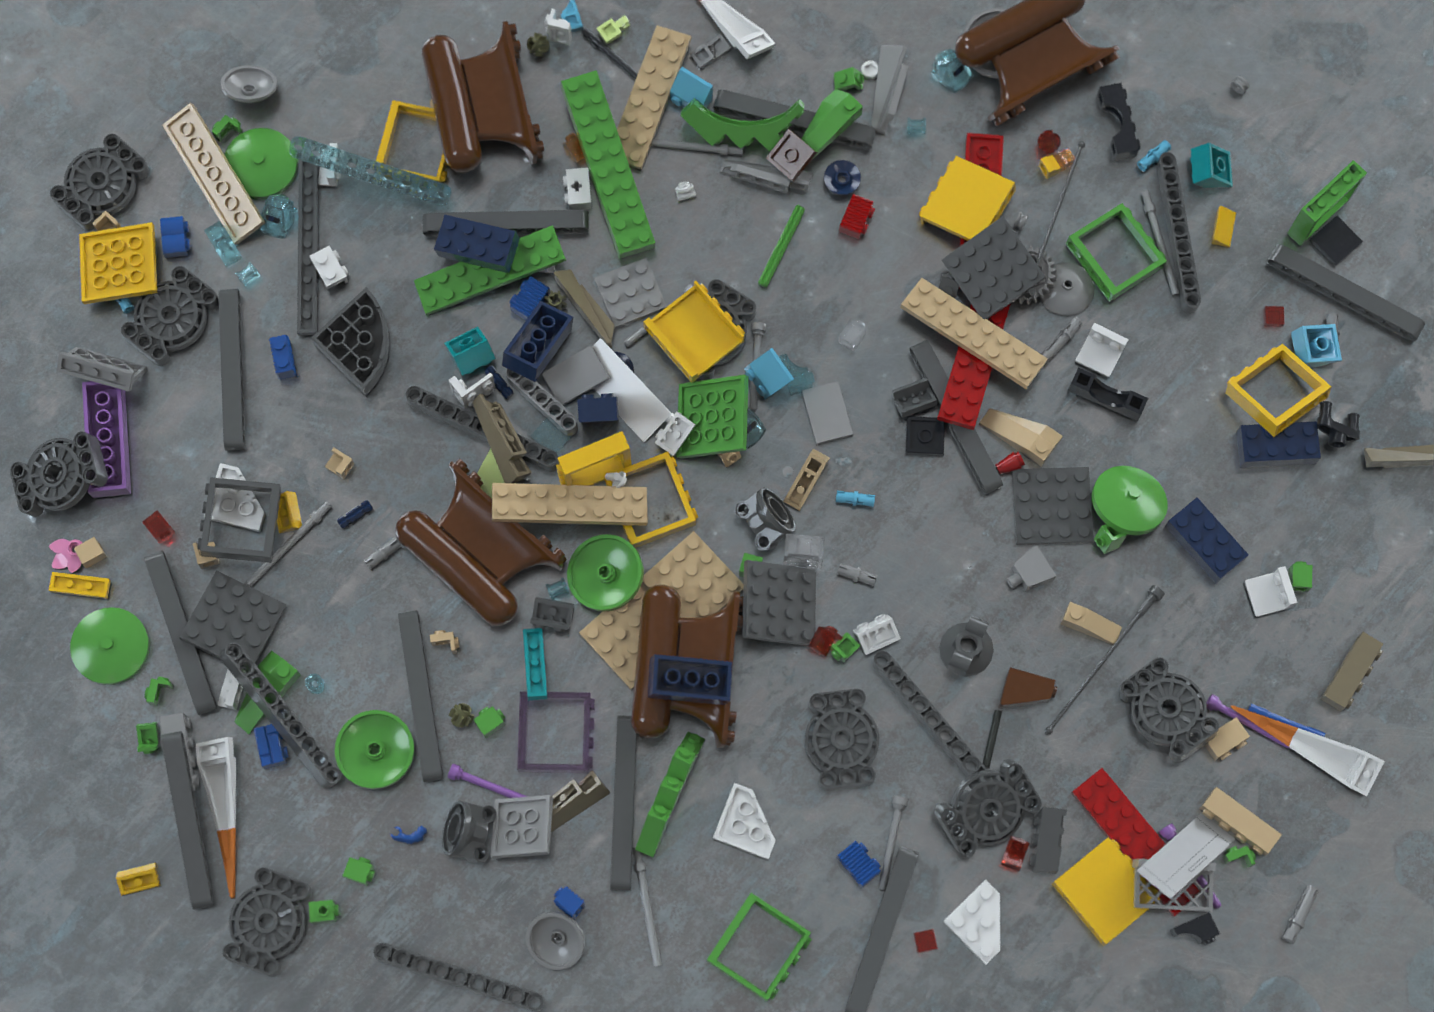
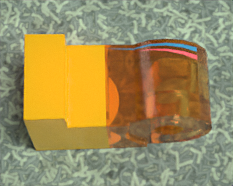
M1065 147L1049 157L1046 156L1040 159L1038 167L1046 179H1049L1071 166L1075 156L1069 147Z

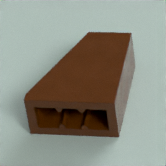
M1010 667L998 708L1004 709L1047 703L1051 697L1055 698L1057 687L1054 685L1056 680Z

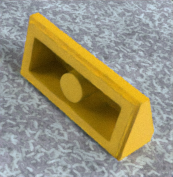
M1219 206L1211 244L1230 248L1236 212L1224 206Z
M286 491L280 495L277 518L279 533L295 531L302 526L295 492Z
M156 863L120 871L116 875L121 896L161 885Z

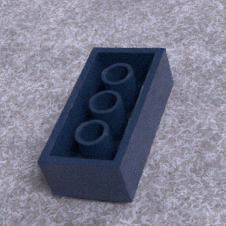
M444 215L434 251L439 257L509 273L520 238L516 231Z
M540 301L504 350L502 366L536 382L572 331L573 316Z
M613 393L601 394V398H595L594 394L581 395L582 399H577L579 422L619 420L618 397H614Z
M1317 421L1294 422L1275 437L1260 424L1241 425L1236 431L1240 468L1317 464L1321 459Z
M1198 497L1173 516L1165 525L1166 529L1215 584L1241 564L1249 555Z
M654 654L650 658L647 698L726 705L730 702L732 662Z

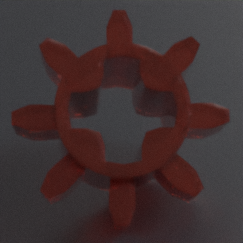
M1047 130L1040 134L1038 147L1042 151L1046 150V154L1054 153L1060 147L1061 139L1057 133Z

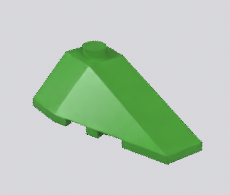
M835 89L819 106L802 137V140L817 152L813 158L862 115L863 106L851 94Z
M270 651L258 665L259 670L281 697L301 676L298 670L273 651ZM253 682L255 688H260L257 682ZM248 693L245 695L234 722L250 735L254 728L264 719L265 715ZM265 697L266 702L272 704V700L269 697Z

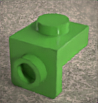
M854 67L834 72L835 89L841 91L853 87L858 90L863 89V74Z
M225 115L212 128L214 138L221 142L231 129L241 134L243 132L240 126L241 123L236 118H230Z
M846 632L835 644L831 645V655L837 661L841 660L844 663L861 645Z
M165 677L151 679L150 686L145 690L146 702L149 705L158 706L162 687L173 689L174 685Z
M157 722L137 724V752H143L144 754L154 753L160 745Z
M1248 845L1240 849L1234 846L1227 849V854L1222 856L1225 864L1244 857L1248 868L1255 865L1254 860H1256L1253 850L1249 849Z

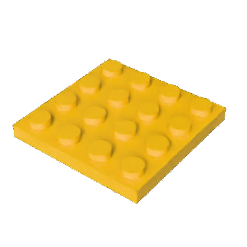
M152 222L79 234L81 299L84 305L157 293L155 230Z

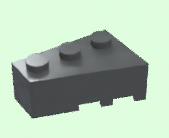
M1042 807L1038 815L1035 814L1033 825L1037 826L1036 834L1032 835L1031 843L1035 848L1034 854L1030 855L1029 865L1033 866L1032 871L1051 874L1058 873L1062 848L1061 839L1062 834H1064L1063 819L1066 816L1067 810Z

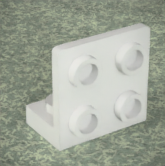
M1094 323L1075 361L1109 378L1129 339Z
M491 373L468 389L462 379L458 381L455 376L449 379L452 393L465 409L468 406H473L472 402L479 394L488 396L495 388L494 378Z
M1286 566L1278 568L1274 573L1247 579L1244 582L1256 617L1290 609L1297 604Z

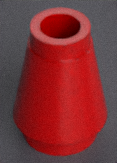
M1019 451L1016 453L1012 452L995 464L1000 475L1022 469L1021 467L1025 465Z

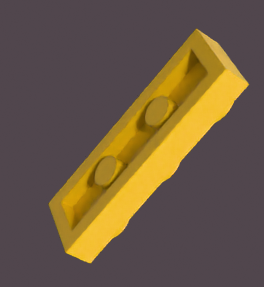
M52 572L49 591L108 599L111 580L108 578Z

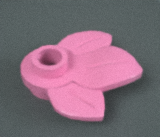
M58 539L51 543L49 548L56 553L52 562V568L65 569L67 567L71 573L77 571L82 563L78 555L73 552V549L83 542L76 539L71 541Z

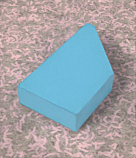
M569 0L570 2L561 14V19L570 23L571 32L582 30L583 25L575 0Z

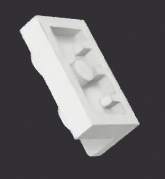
M551 9V13L547 14L545 19V25H547L546 33H548L549 41L570 45L572 41L570 23L564 19L557 20L556 9Z
M677 411L675 414H670L666 420L668 424L665 429L661 428L655 436L657 439L655 443L673 456H675L696 426V424Z
M879 615L874 618V621L861 623L857 626V629L853 630L865 655L901 639L895 623L889 615Z
M227 669L218 706L237 710L243 687L229 669Z

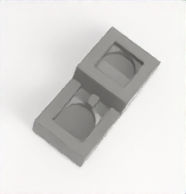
M720 33L707 44L703 43L690 55L698 66L703 68L727 54L732 48Z

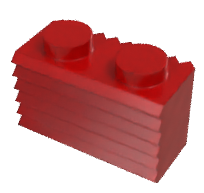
M852 194L840 223L839 232L860 239L862 234L865 235L869 226L866 224L868 218L872 219L876 209L873 208L874 201Z

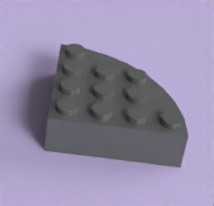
M366 287L311 337L314 345L365 395L372 390L381 377L388 360L390 346L389 330L383 311L374 295Z

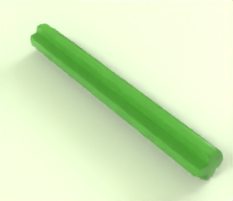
M800 205L795 206L758 281L760 286L768 287L805 212L804 207Z

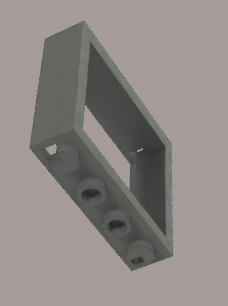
M210 477V482L206 483L205 495H208L207 502H203L202 512L205 513V519L201 520L200 531H203L202 538L198 539L197 546L201 556L272 563L281 495L280 484ZM216 488L271 493L264 551L208 546Z

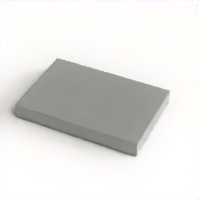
M591 345L542 373L554 397L562 405L610 379Z
M839 382L802 390L816 445L853 436Z

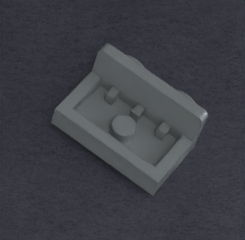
M927 378L917 380L892 391L894 404L902 418L938 405Z
M536 597L530 623L535 624L534 626L537 628H546L548 626L553 627L555 631L564 632L571 626L574 604Z

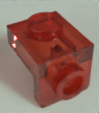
M832 626L818 627L809 647L819 655L826 657L834 641H841L843 637Z
M1011 836L1001 865L1020 871L1030 843L1022 838Z

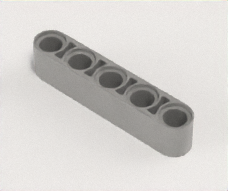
M506 369V376L512 387L563 434L567 436L576 434L578 425L573 414L537 381L533 382L521 375L517 378H512L511 375L515 372ZM527 385L533 386L531 390H524V387ZM541 397L547 398L543 403L537 402ZM553 410L560 411L558 415L551 414ZM567 422L574 423L570 428L564 427Z

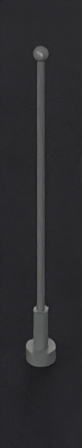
M1080 141L1078 143L1079 148L1077 150L1075 159L1073 161L1065 186L1063 188L1062 194L1060 196L1052 221L1050 223L1049 229L1047 231L1042 248L1036 261L1038 266L1040 264L1048 239L1050 237L1051 231L1056 221L1058 212L1060 210L1061 204L1066 194L1068 185L1070 183L1071 177L1073 175L1074 169L1079 159L1081 150L1085 147V142ZM1033 287L1021 296L1031 299L1036 290Z
M1155 585L1151 586V588L1148 590V593L1150 595L1138 609V614L1131 621V623L1124 630V632L1117 639V641L1113 644V646L1106 653V655L1099 662V664L1092 671V673L1088 676V678L1081 685L1078 691L1074 694L1071 700L1067 703L1064 709L1056 717L1053 723L1045 728V732L1047 734H1051L1053 732L1054 726L1058 723L1061 717L1069 709L1072 703L1076 700L1079 694L1083 691V689L1090 682L1093 676L1101 668V666L1108 659V657L1115 650V648L1122 641V639L1129 632V630L1133 627V625L1140 618V616H1144V614L1151 607L1155 600L1160 601L1163 598L1165 593L1159 587Z

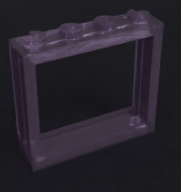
M520 691L518 772L588 774L589 768H593V757L590 756V749L594 747V737H590V729H594V718H591V710H595V698H591V693L547 692V700H584L582 764H527L529 701L527 692Z

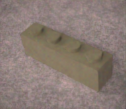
M1362 632L1334 675L1321 700L1340 712L1345 708L1349 709L1354 701L1352 698L1354 692L1358 693L1364 684L1361 682L1363 677H1368L1373 669V666H1371L1374 660L1377 661L1381 656L1383 643Z

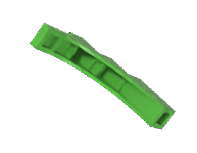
M694 98L681 111L680 116L711 146L715 143H721L726 137L724 134H726L740 149L744 146L748 147L754 141L753 137H755L770 152L784 134L781 131H786L791 125L790 122L794 118L798 119L804 113L805 104L798 99L786 112L777 116L757 121H740L720 116L704 107Z
M687 732L682 743L678 746L672 757L667 774L659 787L654 804L646 817L635 850L654 857L687 777L704 745L705 738L695 733Z

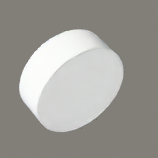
M874 61L864 62L861 67L863 77L867 80L877 78L879 65Z

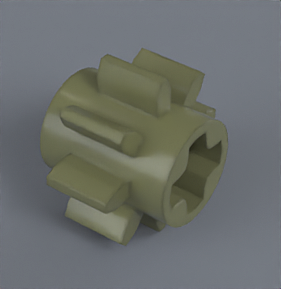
M534 33V37L530 36L527 40L529 53L534 54V56H542V52L546 53L550 46L549 40L546 39L547 36L542 35V33Z
M560 290L554 293L550 291L549 297H544L548 305L559 310L567 308V304L564 302L567 300L566 295L561 296Z
M460 703L459 705L455 704L454 708H451L448 716L452 717L451 722L454 726L463 728L465 726L468 727L469 723H472L475 715L471 714L472 708L469 705Z

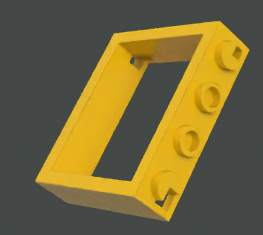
M392 100L374 165L376 174L441 187L442 182H445L447 178V171L445 169L448 164L445 160L444 152L436 177L386 166L400 113L437 121L433 108Z
M1282 343L1277 348L1273 347L1266 356L1259 357L1252 366L1245 367L1239 375L1231 377L1227 382L1228 385L1225 393L1275 437L1319 405L1320 402L1326 400L1329 397L1331 386ZM1280 359L1311 386L1314 391L1275 418L1241 386Z
M623 431L558 457L559 464L556 467L560 485L593 486L603 482L606 473H612L632 465L630 447Z
M669 452L615 471L618 473L623 471L626 473V476L666 462L688 517L636 537L632 525H622L628 541L635 548L696 525L697 512L689 504L691 497L688 490L684 491L682 484H684L681 473L677 474L675 469L677 467L674 456L670 457ZM604 475L606 486H612L613 482L606 480Z

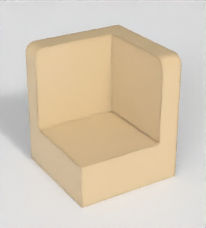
M107 211L92 223L96 231L121 227Z
M333 447L331 450L333 455L325 467L337 476L345 479L354 466L353 459Z
M95 537L74 548L85 568H89L107 558Z
M197 542L193 543L197 563L201 569L220 564L219 558L201 556L200 550L197 549ZM214 542L208 543V546H216Z

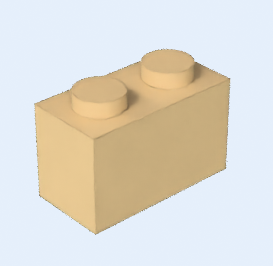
M1236 717L1220 727L1217 735L1204 746L1214 761L1219 758L1224 760L1231 755L1230 751L1236 747L1239 750L1248 744L1246 740L1250 735Z

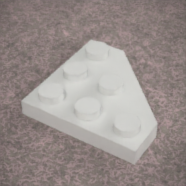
M220 463L216 478L245 480L238 467ZM216 488L211 521L252 531H261L266 514L252 491Z
M734 783L713 839L769 860L775 844V838L767 824L762 809L752 789Z
M987 880L974 890L943 921L984 965L1000 951V894Z

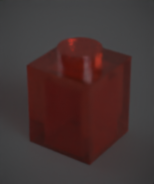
M158 510L142 522L159 544L168 541L175 532Z

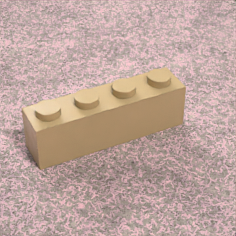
M1218 787L1212 790L1200 807L1205 817L1211 820L1215 819L1219 822L1218 825L1227 832L1230 830L1234 833L1238 841L1243 844L1245 842L1249 844L1257 855L1266 856L1269 854L1282 835Z

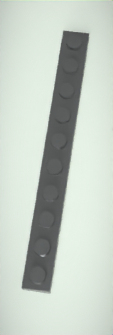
M318 156L299 157L298 335H315L317 333L318 272L309 256L318 251Z

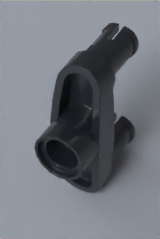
M1320 402L1317 428L1329 436V445L1331 447L1342 448L1346 446V441L1360 439L1359 414H1347L1346 426L1331 418L1332 402Z

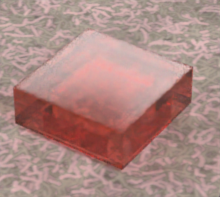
M1265 306L1264 326H1284V306Z
M933 929L913 933L917 953L938 949Z

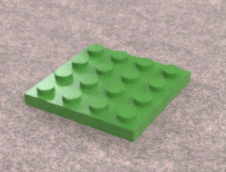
M747 375L679 384L678 412L696 424V426L677 451L676 457L682 459L746 450L749 379Z

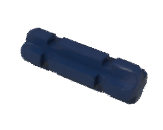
M493 366L486 368L485 374L491 373L493 375L496 388L502 391L501 393L504 398H510L513 395V390L507 385L501 375L496 372Z
M365 500L361 503V506H356L347 512L346 516L338 518L337 522L341 528H345L349 525V522L353 523L362 517L365 512L371 511L373 507L368 500Z

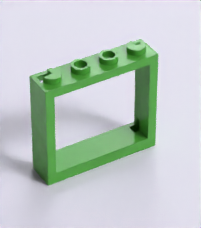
M1353 160L1301 209L1287 234L1301 246L1352 198L1367 172Z
M1123 203L1070 235L1065 243L1109 302L1161 270L1167 262L1164 253L1157 249L1153 239L1147 236L1141 223L1134 219L1131 210L1125 207ZM1118 215L1154 263L1116 287L1081 242L1080 238Z
M750 893L707 958V962L767 1002L769 998L773 1000L779 989L776 987L779 982L784 983L790 972L787 970L790 965L795 966L801 956L798 953L802 947L806 949L812 939L809 937L811 932L753 893ZM754 904L802 936L766 992L717 961Z

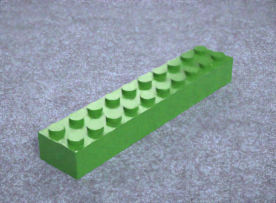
M597 70L562 80L561 90L618 258L622 259L654 249L655 240Z

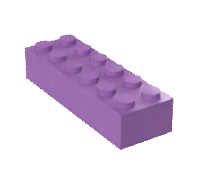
M93 381L82 382L84 429L86 433L98 438L108 475V480L104 486L97 487L90 484L88 493L92 498L131 494L125 390Z

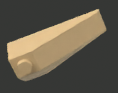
M991 408L979 422V425L1041 467L1063 438L1061 434L1047 425Z

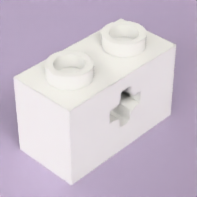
M588 168L566 169V176H563L564 187L568 189V193L564 194L565 205H569L570 210L592 209Z

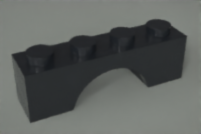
M1122 83L1100 86L1097 95L1101 111L1113 114L1118 119L1121 127L1120 132L1112 138L1110 143L1114 161L1136 157L1140 150V141L1135 137L1136 126L1130 118L1132 112L1130 105H1127L1126 89H1123Z
M1079 367L1068 389L1072 393L1136 421L1139 420L1149 399L1134 391L1114 389L1101 382L1095 374Z

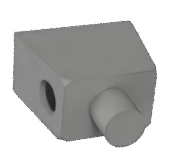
M1036 545L1013 564L1011 569L1014 575L1007 578V582L1012 589L1021 584L1024 590L1028 591L1052 582L1057 575Z

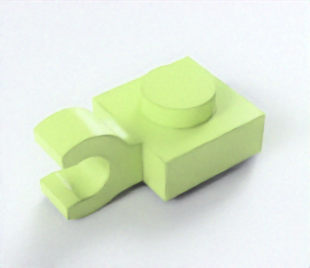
M626 16L621 17L616 22L611 18L597 27V31L608 45L622 36L621 30L630 26L629 20Z

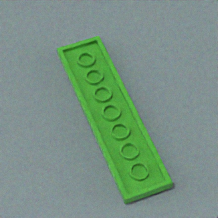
M552 225L520 238L509 273L458 262L415 279L414 283L425 314L428 316L566 261L555 228Z

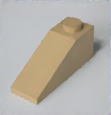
M813 449L783 502L800 511L830 458Z
M1072 602L1068 604L1061 622L1063 626L1112 645L1117 641L1122 629L1121 626L1103 616Z

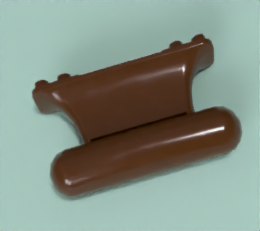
M1023 0L958 37L955 43V53L957 59L963 65L976 68L992 60L1000 82V99L996 109L988 117L989 122L993 121L997 127L1010 119L1009 114L1013 118L1025 111L1026 108L1023 102L1075 73H1080L1087 69L1089 75L1120 58L1117 53L1119 50L1118 45L1106 48L1091 45L1081 38L1069 23L1067 18L1083 9L1085 0Z
M503 21L501 35L494 46L486 52L471 58L461 60L455 41L447 35L432 36L422 47V57L444 157L448 166L456 172L467 173L479 165L482 159L479 141L497 140L512 143L526 153L531 164H536L537 160L543 159L544 145L542 140L539 141L540 127L539 124L531 123L516 60L520 59L519 51H521L520 41L516 40L517 28L515 23L509 24L508 21Z
M459 458L455 463L451 461L448 464L454 475L455 490L451 503L441 519L435 523L422 511H408L396 523L395 534L404 547L485 622L492 626H502L514 618L518 608L516 597L504 584L515 574L535 565H549L561 571L564 568L563 563L567 559L559 548H556L553 552L550 551L553 546L545 535L537 539L518 522H492V499L481 489V486L484 484L481 481V477L474 471L468 476L467 473L470 470L467 468V464Z
M655 585L645 592L642 601L631 712V725L638 735L648 739L664 735L670 725L671 710L695 716L706 723L714 734L716 748L722 749L725 745L730 746L734 742L735 731H729L728 726H732L736 722L737 712L730 711L731 702H728L726 705L655 699L647 698L649 663L650 658L654 654L732 662L733 667L735 633L743 627V615H738L743 610V596H740V592H733L727 605L720 611L698 618L680 617V595L670 586Z

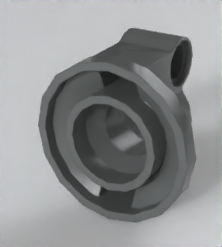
M763 487L746 501H741L735 506V514L739 518H746L749 527L757 535L755 545L760 550L775 549L778 543L796 528L794 518L785 503L776 493L768 488ZM746 505L749 509L747 514L744 512V508ZM766 537L769 540V544L767 546L764 543Z
M971 615L969 622L956 624L945 632L941 638L939 652L940 658L947 669L954 674L964 677L977 675L986 669L992 660L994 652L992 639L986 631L989 625L988 622ZM964 638L973 639L977 644L976 650L973 652L964 651L960 645L961 640Z
M460 800L455 802L448 812L443 827L442 848L444 853L449 856L465 858L471 863L486 861L489 851L484 844L488 836V823L496 819L495 808L490 805L479 806ZM483 810L487 813L486 819L482 816ZM476 849L479 851L478 858L474 855Z

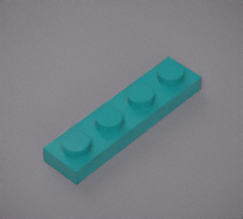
M542 628L523 629L528 701L548 699Z

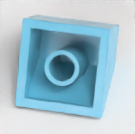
M681 67L670 90L671 101L675 105H681L685 108L695 98L704 107L708 108L713 101V85Z
M1335 324L1301 326L1291 332L1295 355L1310 368L1342 361Z
M773 348L744 368L749 380L753 381L756 385L758 394L764 397L765 400L794 380Z

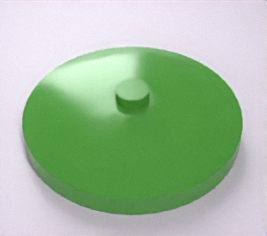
M255 128L241 133L229 144L224 154L251 199L264 200L280 195L293 183L298 171V157L293 144L285 135L273 129Z
M1132 466L1109 468L1098 477L1092 489V503L1096 513L1103 522L1118 532L1128 535L1147 534L1155 530L1166 516L1168 501L1164 489L1153 476L1139 468Z
M611 534L597 535L584 541L574 551L567 569L568 585L574 597L584 606L596 611H612L626 605L639 591L644 575L643 562L636 548L626 539Z
M114 607L102 608L84 617L75 628L70 643L71 658L78 671L90 681L102 685L120 684L134 677L144 666L150 648L149 636L143 623L129 611Z
M382 710L365 711L349 719L341 728L335 743V758L341 772L349 781L366 789H381L395 784L407 773L414 758V740L407 725L396 715Z

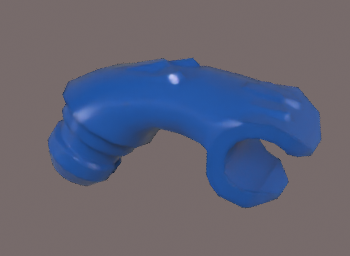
M397 826L395 829L399 831V835L393 836L390 833V836L394 841L413 844L423 840L427 829L419 826L417 831L411 835H405L402 829Z

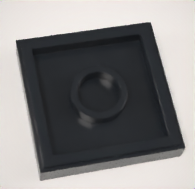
M1338 215L1309 240L1335 267L1363 243Z
M907 416L905 454L944 456L945 422L937 420L935 417Z

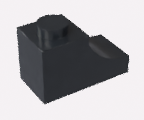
M1210 912L1170 930L1173 937L1181 935L1190 936L1196 939L1198 944L1204 942L1205 945L1216 941L1215 937L1220 934Z

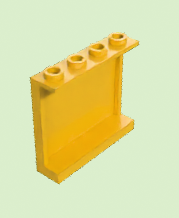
M955 156L954 160L948 163L945 175L939 178L935 191L930 193L928 203L921 208L919 212L921 224L924 225L925 222H928L968 241L1000 218L1016 191L1015 182Z
M696 280L692 288L652 319L648 317L643 321V328L691 383L741 345L745 337L744 330L732 322L731 315L727 311L723 312L717 299L711 298L708 295L707 288Z
M1109 837L1052 883L1053 887L1102 946L1109 943L1150 909L1134 908L1135 868L1132 867L1133 861L1128 855H1123L1119 850V844ZM1140 874V881L1146 885V879ZM1154 886L1147 887L1154 896L1158 893ZM1145 890L1140 894L1139 904H1147L1152 899Z

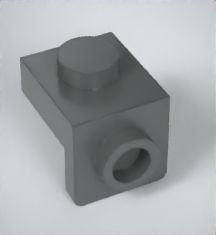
M948 272L943 274L939 289L955 299L959 285L951 273Z

